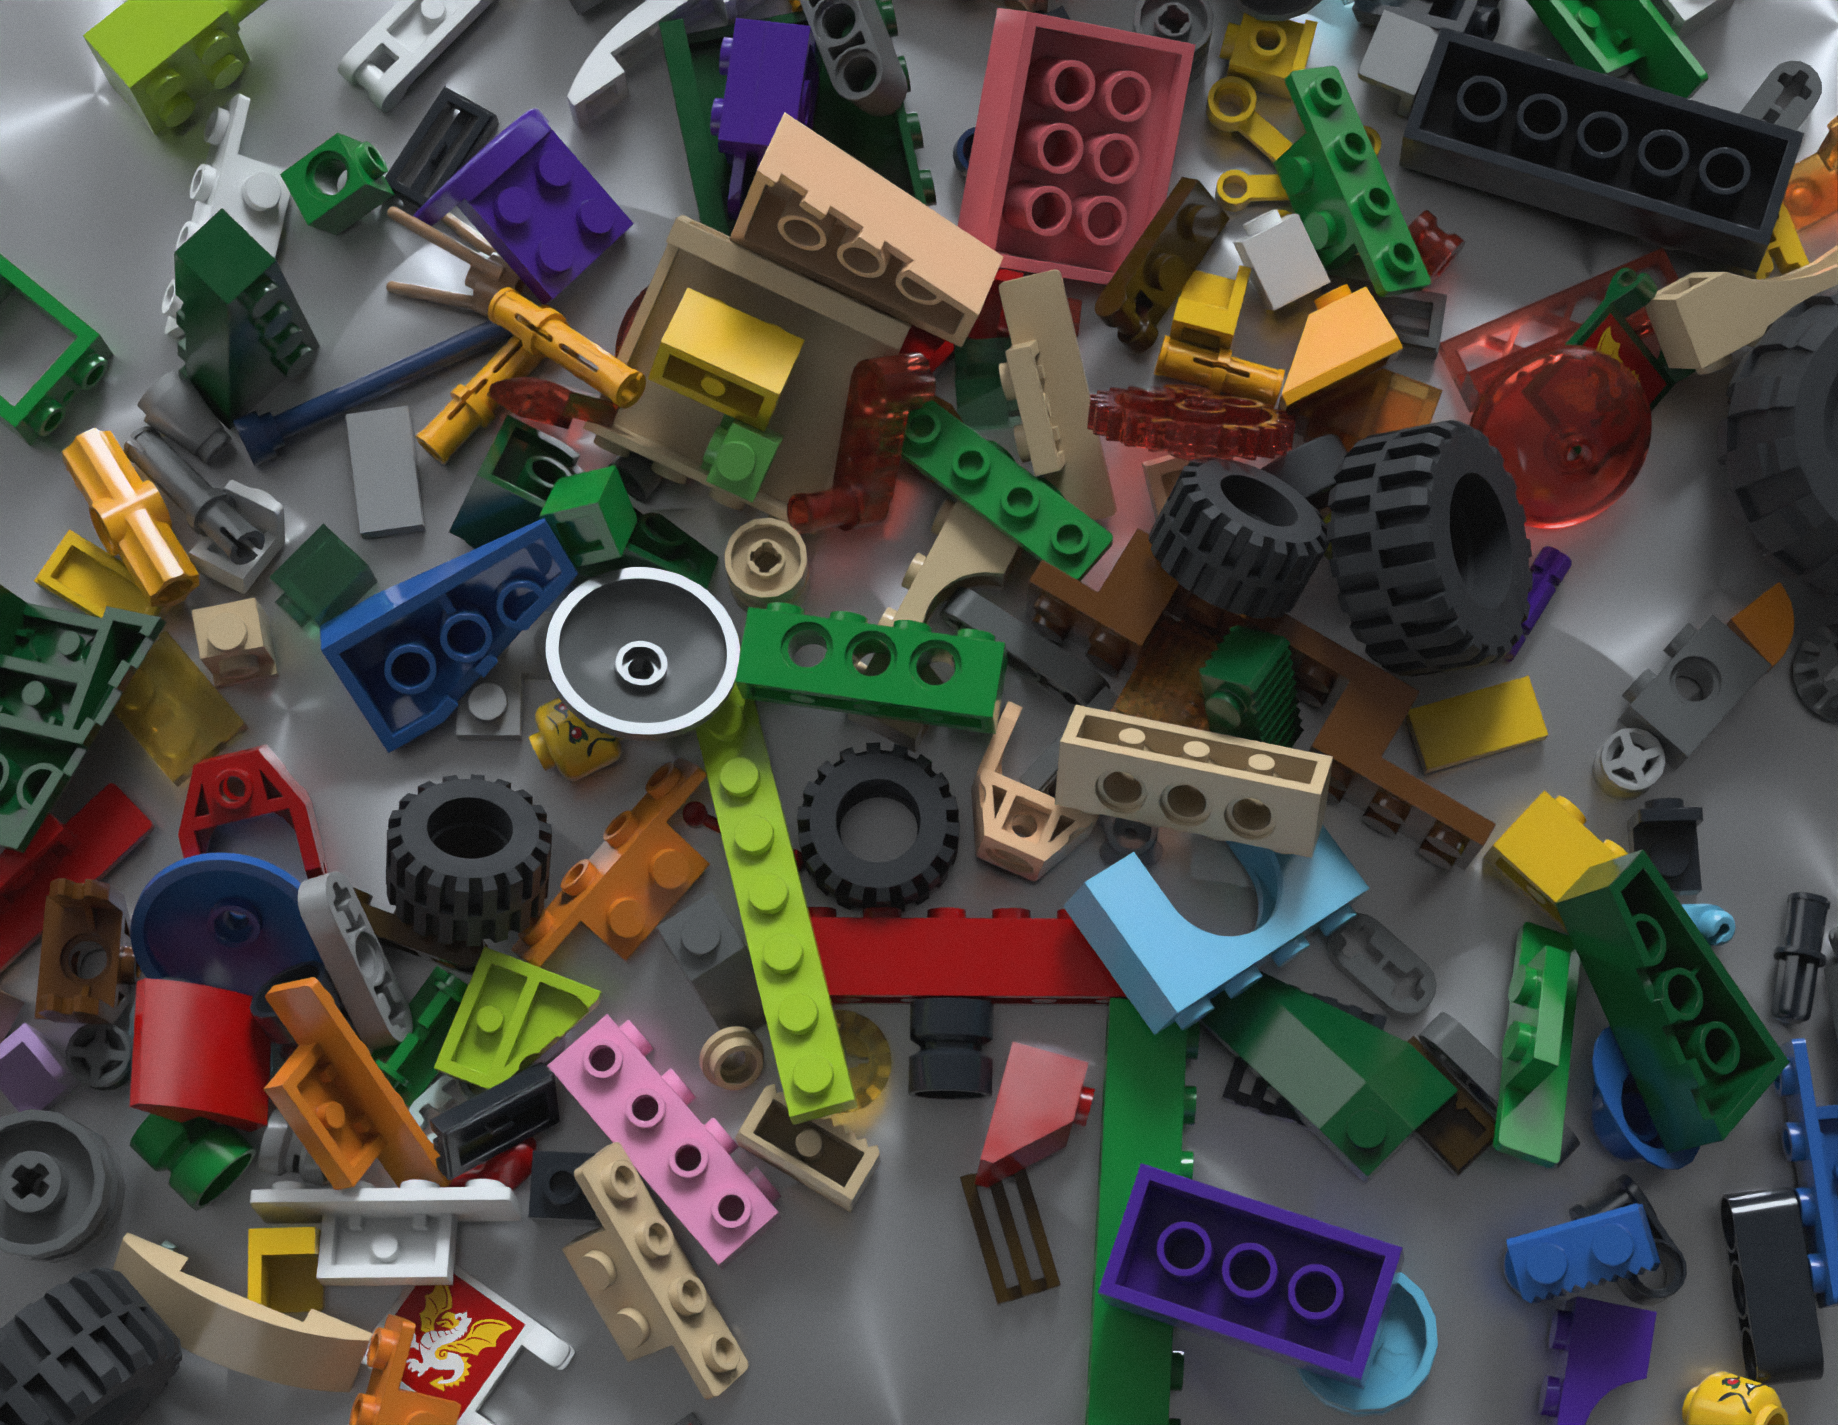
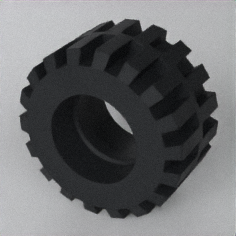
M1204 457L1203 460L1194 459L1189 461L1187 466H1184L1149 533V542L1152 544L1150 549L1154 557L1162 563L1161 567L1171 577L1176 579L1180 585L1201 599L1229 612L1265 619L1266 616L1271 618L1283 617L1285 612L1290 613L1330 542H1327V524L1322 521V515L1297 490L1276 476L1257 467L1217 457Z
M880 742L866 743L867 751L855 753L853 747L847 748L839 752L840 760L833 765L828 760L817 769L818 778L814 783L808 781L803 791L804 801L802 807L798 806L797 824L798 839L805 867L809 875L812 874L816 879L817 887L826 896L829 893L835 896L838 905L849 910L852 905L863 909L892 907L901 909V912H904L906 904L915 901L917 905H920L929 899V892L935 886L940 889L948 878V870L951 864L954 865L960 831L959 808L956 796L952 797L949 791L950 783L942 772L936 774L932 770V761L922 754L917 759L909 756L908 747L894 744L893 751L881 750ZM882 797L893 799L906 806L915 816L917 822L916 840L909 850L898 858L885 862L866 861L852 854L842 842L840 827L844 816L853 806L870 798Z
M471 774L470 779H458L457 775L445 776L442 783L435 784L428 781L419 785L418 795L407 793L399 801V810H392L387 830L386 895L389 904L396 906V916L403 923L414 922V932L424 937L435 934L438 936V942L452 945L454 940L466 941V946H481V940L491 939L494 943L507 940L508 931L510 930L521 933L530 926V917H539L544 909V899L548 898L552 828L551 824L547 823V813L542 805H532L533 796L524 789L518 791L511 790L510 782L499 778L495 782L485 780V775Z

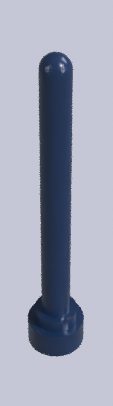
M488 320L280 414L272 416L269 411L258 416L255 410L233 420V423L253 465L256 466L276 457L275 450L286 445L283 439L507 340L514 335L502 326Z

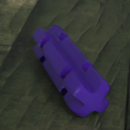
M1551 546L1543 547L1531 565L1530 571L1533 573L1532 591L1528 593L1527 598L1528 603L1531 605L1528 619L1521 624L1523 633L1519 641L1500 660L1505 662L1514 660L1526 640L1523 635L1530 634L1556 592L1554 586L1560 585L1572 566V560L1558 549Z

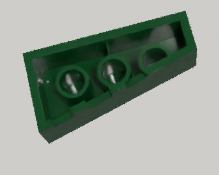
M221 208L174 252L175 295L183 301L181 309L176 312V323L185 332V337L177 343L178 356L186 363L178 370V375L181 379L189 378L215 416L230 430L235 426L233 420L249 413L285 378L293 379L300 375L310 365L314 358L313 351L320 345L277 260Z

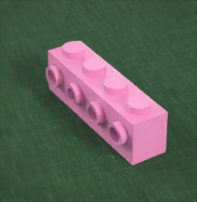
M606 1014L547 1066L612 1143L619 1142L637 1172L721 1270H723L781 1219L780 1213L773 1204L782 1196L757 1167L752 1169L747 1175L730 1156L739 1146L714 1117L703 1125L687 1105L696 1097L671 1068L662 1076L645 1058L654 1048L628 1019L618 1027L611 1017Z

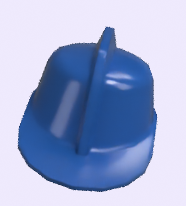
M1610 1026L1604 1028L1595 1042L1592 1058L1595 1085L1592 1094L1591 1121L1600 1143L1614 1157L1628 1163L1647 1162L1662 1170H1679L1690 1164L1697 1155L1700 1146L1667 1154Z

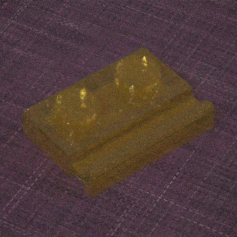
M164 630L159 635L160 639L150 648L114 707L113 712L169 779L179 787L191 777L194 764L203 759L218 755L227 747L226 744L240 732L241 734L246 732L249 727L171 635Z

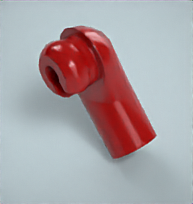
M531 1137L489 1159L485 1163L454 1178L448 1187H465L466 1182L473 1179H491L499 1181L505 1187L515 1191L531 1175L533 1150L537 1151L538 1148L535 1138Z

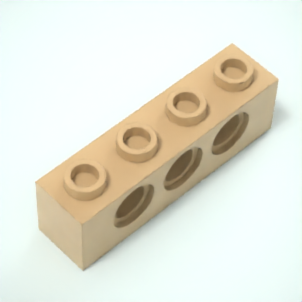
M1075 705L1060 740L1055 805L1078 809L1087 814H1102L1141 822L1154 828L1165 827L1204 835L1217 841H1233L1267 848L1280 854H1296L1312 858L1325 817L1333 756Z

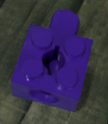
M736 18L733 38H723L720 50L719 71L720 75L727 76L724 99H714L711 111L710 132L712 136H718L719 153H724L732 171L728 195V217L730 220L738 219L751 186L752 176H755L784 112L813 130L822 61L811 26Z

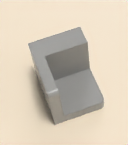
M1384 10L1359 67L1358 78L1402 96L1397 114L1408 118L1418 95L1439 31Z

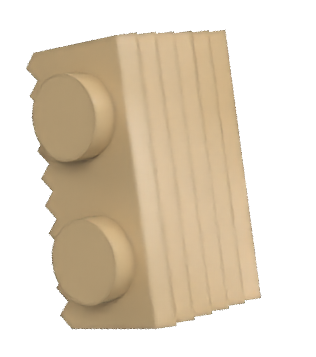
M775 1084L765 1086L735 1137L738 1146L850 1213L881 1163L878 1145L868 1147L866 1138L856 1139L855 1131L845 1134L844 1126L834 1127L832 1118L822 1120L821 1117L793 1125L789 1117L784 1092L778 1093Z

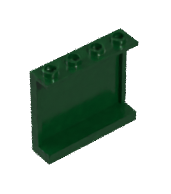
M875 0L889 37L898 36L892 0ZM804 10L757 19L809 26ZM683 18L661 22L659 27L700 223L731 236L737 221L730 220L728 217V195L732 171L724 153H719L718 136L711 135L710 120L714 99H724L727 76L720 75L719 71L722 41L724 37L733 38L735 24L686 34ZM855 20L846 25L842 38L852 31ZM820 54L822 71L813 131L926 206L937 205L930 168L919 170L915 150L924 148L917 112L906 113L903 102L900 108L891 115L884 117L870 116L838 94ZM904 55L898 56L906 77L908 93L911 92L906 60ZM877 72L872 73L866 79L862 91H866L872 86Z

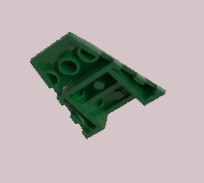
M0 584L1 848L25 852L62 797L129 682L167 623L164 619L106 606L103 617L99 618L25 602Z

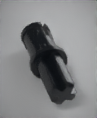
M1794 892L1788 895L1787 902L1789 904L1782 946L1776 947L1773 954L1774 958L1779 961L1771 1012L1773 1017L1780 1021L1801 1024L1808 1021L1811 1017L1818 968L1824 967L1827 961L1826 955L1822 954L1821 950L1827 913L1831 902L1826 897L1818 894Z

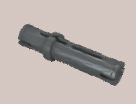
M145 426L139 428L130 435L145 451L141 453L131 442L126 441L123 451L132 463H135L187 515L188 525L198 535L210 537L236 565L247 564L258 556L243 541L248 539L257 549L262 550L265 543L264 534L257 528H254L236 510L235 500L225 490L213 488L153 427Z

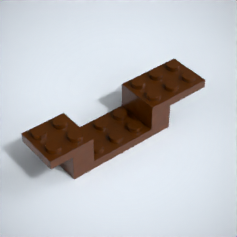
M1139 528L1135 531L1098 592L1046 561L1042 560L1028 584L1026 614L1033 618L1031 625L1051 640L1063 643L1068 638L1087 649L1088 651L1085 656L1089 661L1102 670L1114 675H1118L1120 670L1133 677L1136 675L1172 615L1181 619L1179 626L1186 633L1209 644L1214 639L1223 643V636L1230 634L1229 628L1237 625L1284 636L1290 642L1287 648L1292 652L1289 658L1294 662L1290 668L1295 672L1292 678L1296 681L1294 688L1298 691L1296 697L1314 707L1321 708L1325 703L1333 708L1308 751L1333 756L1327 801L1339 804L1343 799L1364 811L1362 819L1369 826L1391 837H1395L1398 832L1420 844L1418 852L1424 858L1445 869L1450 870L1456 865L1465 871L1485 845L1496 826L1494 822L1382 758L1419 695V690L1284 613L1283 617L1278 618L1267 616L1265 619L1252 618L1247 615L1229 612L1201 599L1180 585L1176 579L1171 577L1161 567L1162 563L1154 557L1150 549L1152 544L1149 542V534Z

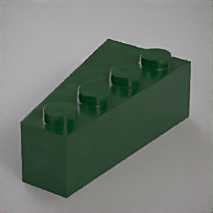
M1643 849L1589 867L1555 905L1667 1154L1724 1141L1790 1062Z

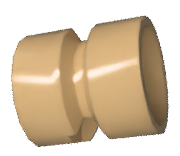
M774 518L753 519L740 526L729 538L724 553L729 588L737 605L746 613L748 612V607L766 609L767 604L771 602L788 603L800 607L806 600L810 587L806 545L799 532L788 523Z

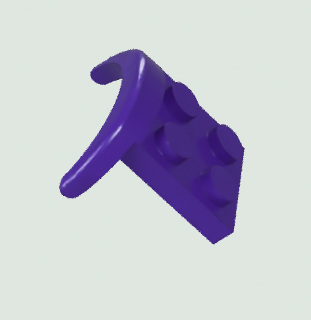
M532 108L524 112L484 146L434 193L413 216L433 226L457 206L541 303L545 305L566 288L634 223L548 125L550 121L539 109Z

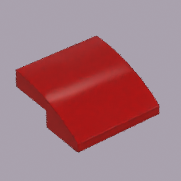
M150 978L137 981L129 1107L180 1123L196 1117H203L248 1132L268 1126L269 1096L264 1088L270 1081L271 1042L249 1008L253 996L188 982Z

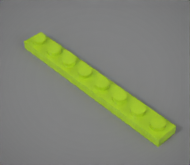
M738 635L739 646H740V651H741V645H742V643H741V640H740L739 635ZM735 683L730 696L721 709L711 719L695 729L789 1117L793 1125L858 1108L757 703L756 700L743 699Z

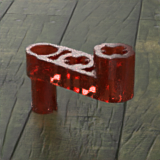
M910 352L869 358L859 361L854 367L850 378L833 485L828 490L793 494L787 504L788 522L796 531L799 530V534H807L815 530L836 526L844 531L879 525L886 519L890 501L893 500L908 413L910 410L920 409L926 402L932 401L936 392V379L931 372L929 360L923 354Z

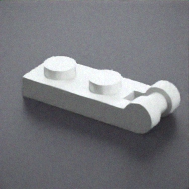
M399 0L346 53L339 63L338 73L353 86L361 84L369 91L368 99L383 112H388L402 100L407 88L494 0ZM386 52L396 62L384 73L375 64Z

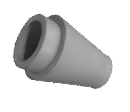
M173 371L168 372L157 380L145 392L137 404L146 414L145 423L194 456H198L205 464L217 457L232 439L189 378L181 379Z

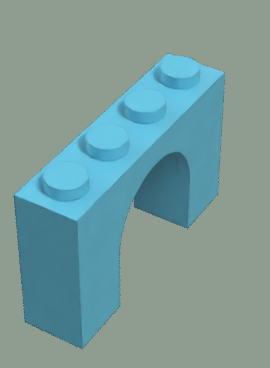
M1322 825L1312 858L1296 854H1280L1267 848L1225 841L1248 872L1257 893V923L1254 931L1245 935H1215L1201 930L1188 922L1173 907L1135 852L1084 882L1063 907L1153 1034L1156 1035L1174 1022L1183 1031L1215 1008L1210 999L1225 990L1230 999H1233L1263 977L1258 970L1260 966L1273 959L1278 968L1284 966L1310 946V943L1305 938L1306 936L1320 929L1324 936L1328 937L1357 916L1351 905L1370 888L1324 825Z

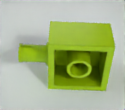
M127 0L87 31L83 37L109 84L156 136L166 127H175L183 123L193 113L196 103L215 88H225L239 77L243 66L250 59L239 37L240 27L238 24L268 0Z

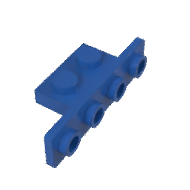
M1804 1038L1790 1039L1779 1046L1790 1063L1773 1081V1086L1778 1097L1785 1096L1789 1122H1785L1782 1125V1145L1787 1161L1795 1162L1799 1188H1794L1793 1192L1798 1202L1802 1228H1806L1810 1253L1807 1254L1813 1294H1816L1820 1309L1838 1306V1105L1816 1107L1806 1041Z

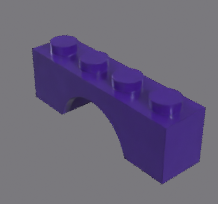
M1580 1296L1566 1300L1565 1310H1555L1549 1334V1348L1558 1350L1554 1376L1545 1375L1538 1404L1539 1415L1548 1416L1546 1425H1586L1591 1411L1607 1393L1625 1383L1647 1379L1657 1312Z

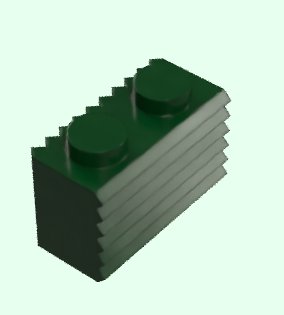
M1237 625L1229 628L1230 634L1223 636L1224 642L1217 644V651L1211 652L1212 659L1205 660L1206 667L1198 669L1209 731L1292 748L1304 729L1300 726L1303 720L1298 716L1301 710L1297 707L1300 701L1295 697L1298 693L1294 688L1296 681L1292 678L1295 672L1290 668L1294 663L1289 658L1292 652L1287 648L1290 642L1284 636Z

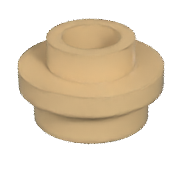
M740 1026L724 1028L713 1034L702 1047L699 1056L700 1068L707 1080L716 1086L727 1090L746 1088L761 1074L764 1057L763 1045L756 1034L748 1028Z

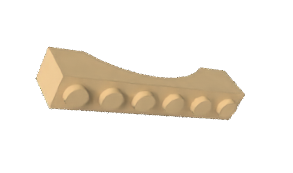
M1838 245L1812 263L1782 276L1758 280L1728 272H1692L1657 291V294L1645 306L1668 367L1696 369L1697 374H1708L1729 365L1733 361L1731 353L1746 345L1748 347H1755L1764 336L1767 326L1792 307L1819 292L1838 285Z

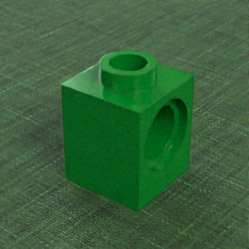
M338 132L280 174L307 225L336 236L394 195L384 177V174L388 172V168L379 151L367 141L360 142ZM345 170H347L346 184L343 187V189L340 192H338V179L340 175Z

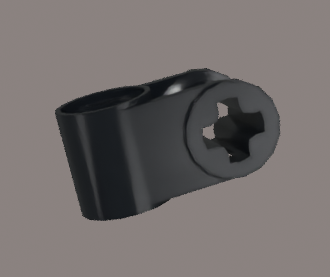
M1622 1174L1615 1179V1188L1585 1207L1581 1204H1576L1569 1209V1215L1571 1220L1574 1221L1636 1203L1643 1204L1660 1262L1664 1265L1667 1272V1281L1662 1289H1652L1645 1286L1639 1280L1638 1275L1633 1273L1630 1279L1620 1277L1616 1283L1630 1301L1639 1305L1653 1306L1665 1301L1683 1286L1687 1276V1263L1682 1252L1658 1220L1646 1195L1627 1174Z

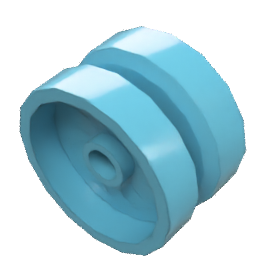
M1400 1272L1364 1389L1298 1367L1295 1368L1305 1388L1326 1407L1353 1417L1387 1414L1409 1403L1427 1382L1438 1348L1436 1316L1423 1290L1405 1274Z

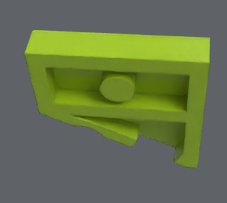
M484 946L434 1069L447 1076L488 1090L529 1068L600 1004L603 993L592 987Z

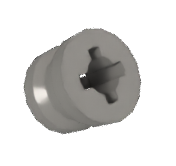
M1638 728L1621 729L1612 734L1596 753L1592 765L1594 780L1600 790L1611 798L1622 801L1636 799L1645 794L1663 774L1666 762L1664 749L1658 739L1646 730ZM1623 769L1625 772L1631 773L1633 779L1631 780L1629 775H1626L1621 771H1616Z

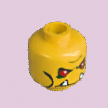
M559 697L541 705L537 709L535 721L539 732L528 738L545 771L557 766L563 777L567 780L576 781L616 762L622 754L620 741L624 739L590 727L570 712Z
M1725 1371L1709 1375L1698 1387L1691 1389L1684 1400L1682 1408V1419L1686 1425H1789L1788 1414L1782 1408V1403L1773 1388Z

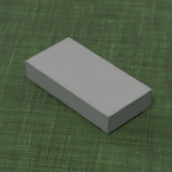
M408 405L346 414L359 529L362 538L370 539L425 531L412 418Z

